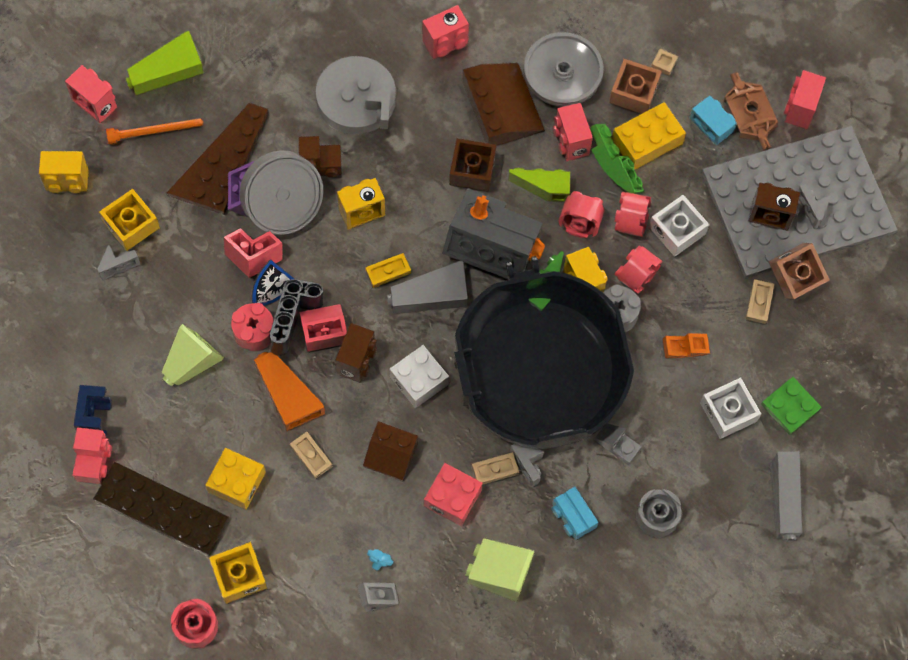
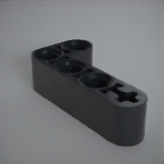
M297 279L285 282L270 332V350L274 355L282 356L288 352L300 308L313 310L322 307L323 288L320 284Z

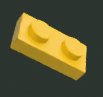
M404 253L365 267L373 288L411 274V269Z

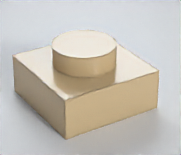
M660 49L651 68L660 70L669 76L678 56Z

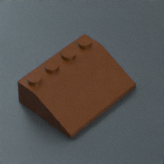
M518 63L480 64L463 69L462 82L486 143L498 146L545 131Z

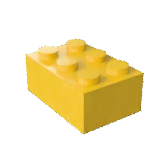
M663 102L614 128L612 140L619 148L621 155L628 156L633 161L635 170L682 145L686 132L666 103Z

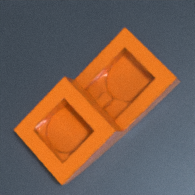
M688 333L686 336H665L663 338L665 358H686L710 354L707 334Z

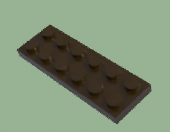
M116 462L113 463L93 498L95 502L208 557L229 520L228 516Z

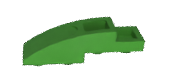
M606 124L591 126L590 131L597 144L591 150L606 174L629 193L642 194L645 192L642 187V180L634 170L633 161L628 156L619 155V148L614 144L611 131Z

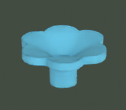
M378 549L367 552L369 559L373 562V569L380 570L381 566L393 565L390 555Z

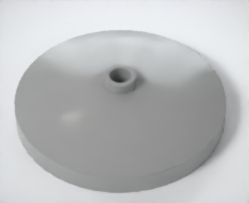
M552 33L537 40L528 50L524 62V77L529 89L542 101L556 106H569L582 103L595 94L603 77V61L596 47L587 39L573 33Z

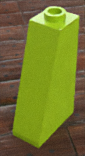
M184 32L128 68L129 77L126 78L129 89L133 88L135 95H139L203 74L202 63L190 32Z

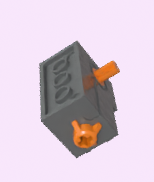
M468 188L449 226L442 254L508 279L507 261H511L513 272L516 273L525 271L528 262L531 261V257L536 256L537 260H540L545 248V244L538 238L543 223L505 209L506 202Z

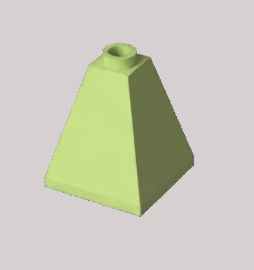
M182 324L179 327L161 372L165 375L162 379L170 386L174 384L179 386L222 361L224 357L197 332Z

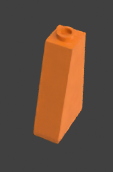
M263 352L254 359L255 367L286 431L325 414L323 403L279 356L274 355L272 352Z

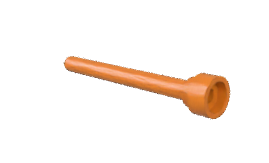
M193 119L122 131L108 128L106 129L108 144L111 145L117 144V141L123 138L200 127L203 125V120Z

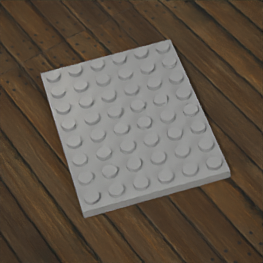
M852 126L702 169V175L744 278L771 271L772 268L768 261L802 243H813L818 256H822L896 234L898 231ZM759 183H771L776 187L792 188L797 192L800 186L808 184L810 190L812 189L816 194V201L831 196L817 229L813 228L799 200L795 217L788 231L748 222L752 200Z

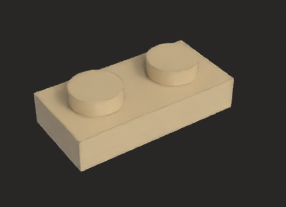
M754 279L745 320L763 324L767 323L775 284Z
M308 432L290 443V447L315 479L333 467L332 463Z
M513 452L472 464L475 479L483 484L519 475Z

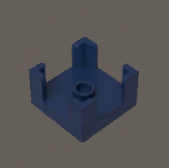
M79 386L74 419L76 431L77 428L101 430V418L94 417V409H111L112 400L110 397H105L106 387ZM102 430L107 438V431Z

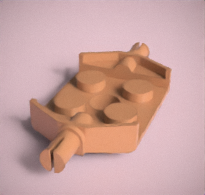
M738 72L730 75L734 87L725 95L723 101L727 102L740 131L739 138L758 140L763 151L769 150L771 146L767 136L777 126V118L762 85L745 83L741 81ZM754 105L757 110L754 112L749 111L747 106Z

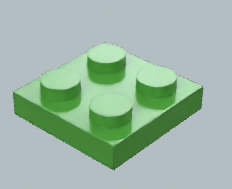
M794 377L789 379L761 403L789 435L822 408Z

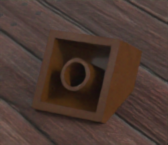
M378 421L370 439L363 467L403 482L418 445V435Z

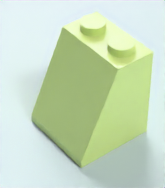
M483 538L482 544L477 543L474 550L475 562L474 564H469L465 576H468V584L517 602L530 568L534 551Z

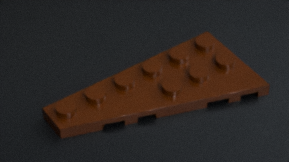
M249 103L169 189L167 196L224 215L228 207V172L246 165L269 113L268 109Z

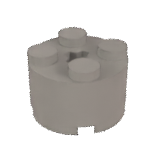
M613 285L603 293L619 309L625 332H627L637 322L641 301L631 289L620 285Z
M665 489L647 492L642 497L636 511L635 519L640 529L645 534L658 539L671 534L681 519L682 509L680 500L674 493ZM661 511L662 515L658 516L656 513Z

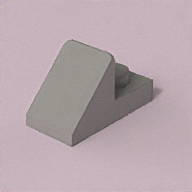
M385 84L365 101V109L377 110L376 121H380V129H388L391 84Z
M808 184L799 187V202L813 228L817 229L831 196L816 201L815 192L812 189L810 190Z
M108 245L97 270L103 281L141 264L135 250L125 251L115 258L110 245Z
M607 423L594 440L629 465L642 446L625 435V428Z
M516 444L511 445L510 453L513 452L519 468L531 487L536 486L540 482L541 472L538 466L532 463L541 459L544 451Z
M362 583L358 585L362 607H365L366 612L399 604L394 583Z

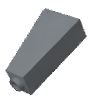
M458 261L392 286L391 294L387 295L388 307H392L393 314L467 307L468 299L463 261Z
M799 451L777 452L770 464L776 539H783L785 542L795 541L802 534Z

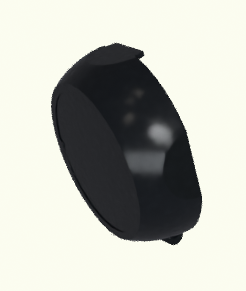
M533 256L531 257L532 270L514 273L511 261H507L508 280L494 283L488 287L467 308L455 333L457 352H454V365L458 369L463 391V406H469L471 414L477 421L494 435L505 441L528 448L546 449L581 441L604 427L619 410L629 392L634 375V366L621 313L615 304L602 291L583 279L556 271L540 274L537 257ZM532 298L551 299L542 311L529 301Z

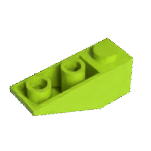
M523 168L509 169L508 181L548 202H565L566 198L570 196V172L561 169L554 171H545L544 169L525 170Z

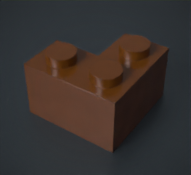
M319 136L299 137V155L308 160L317 169L320 176L333 178L337 175H342L341 145H320Z

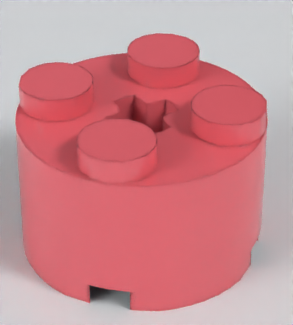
M573 191L565 200L558 221L559 225L566 227L565 231L576 237L588 238V235L591 234L596 236L605 212L602 205L603 201L598 197H590L578 191Z
M622 192L620 210H617L615 216V231L643 237L649 214L647 207L650 208L651 197Z
M640 245L635 250H631L626 257L628 262L624 266L621 265L615 273L618 280L637 294L644 289L642 287L643 283L646 284L652 280L659 270L660 264L663 262Z
M251 303L240 307L233 313L231 327L234 339L240 347L255 352L263 350L270 345L273 317L266 307L261 303Z
M190 599L184 603L182 602L174 609L171 616V627L182 645L188 648H204L215 638L218 631V620L208 603L200 599ZM198 621L199 625L192 628L190 623Z

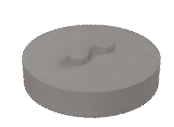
M350 56L333 62L322 72L316 86V100L320 115L332 128L347 134H365L380 128V121H376L377 110L365 109V101L385 84H391L390 118L396 104V88L393 77L382 64L367 57Z
M273 151L259 157L245 172L240 186V202L247 217L260 229L278 235L296 232L309 224L318 213L323 199V183L319 172L308 160L291 151Z

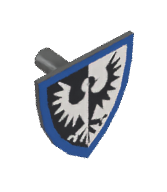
M270 259L256 277L251 295L252 303H261L265 306L277 301L281 297L285 282L294 278Z

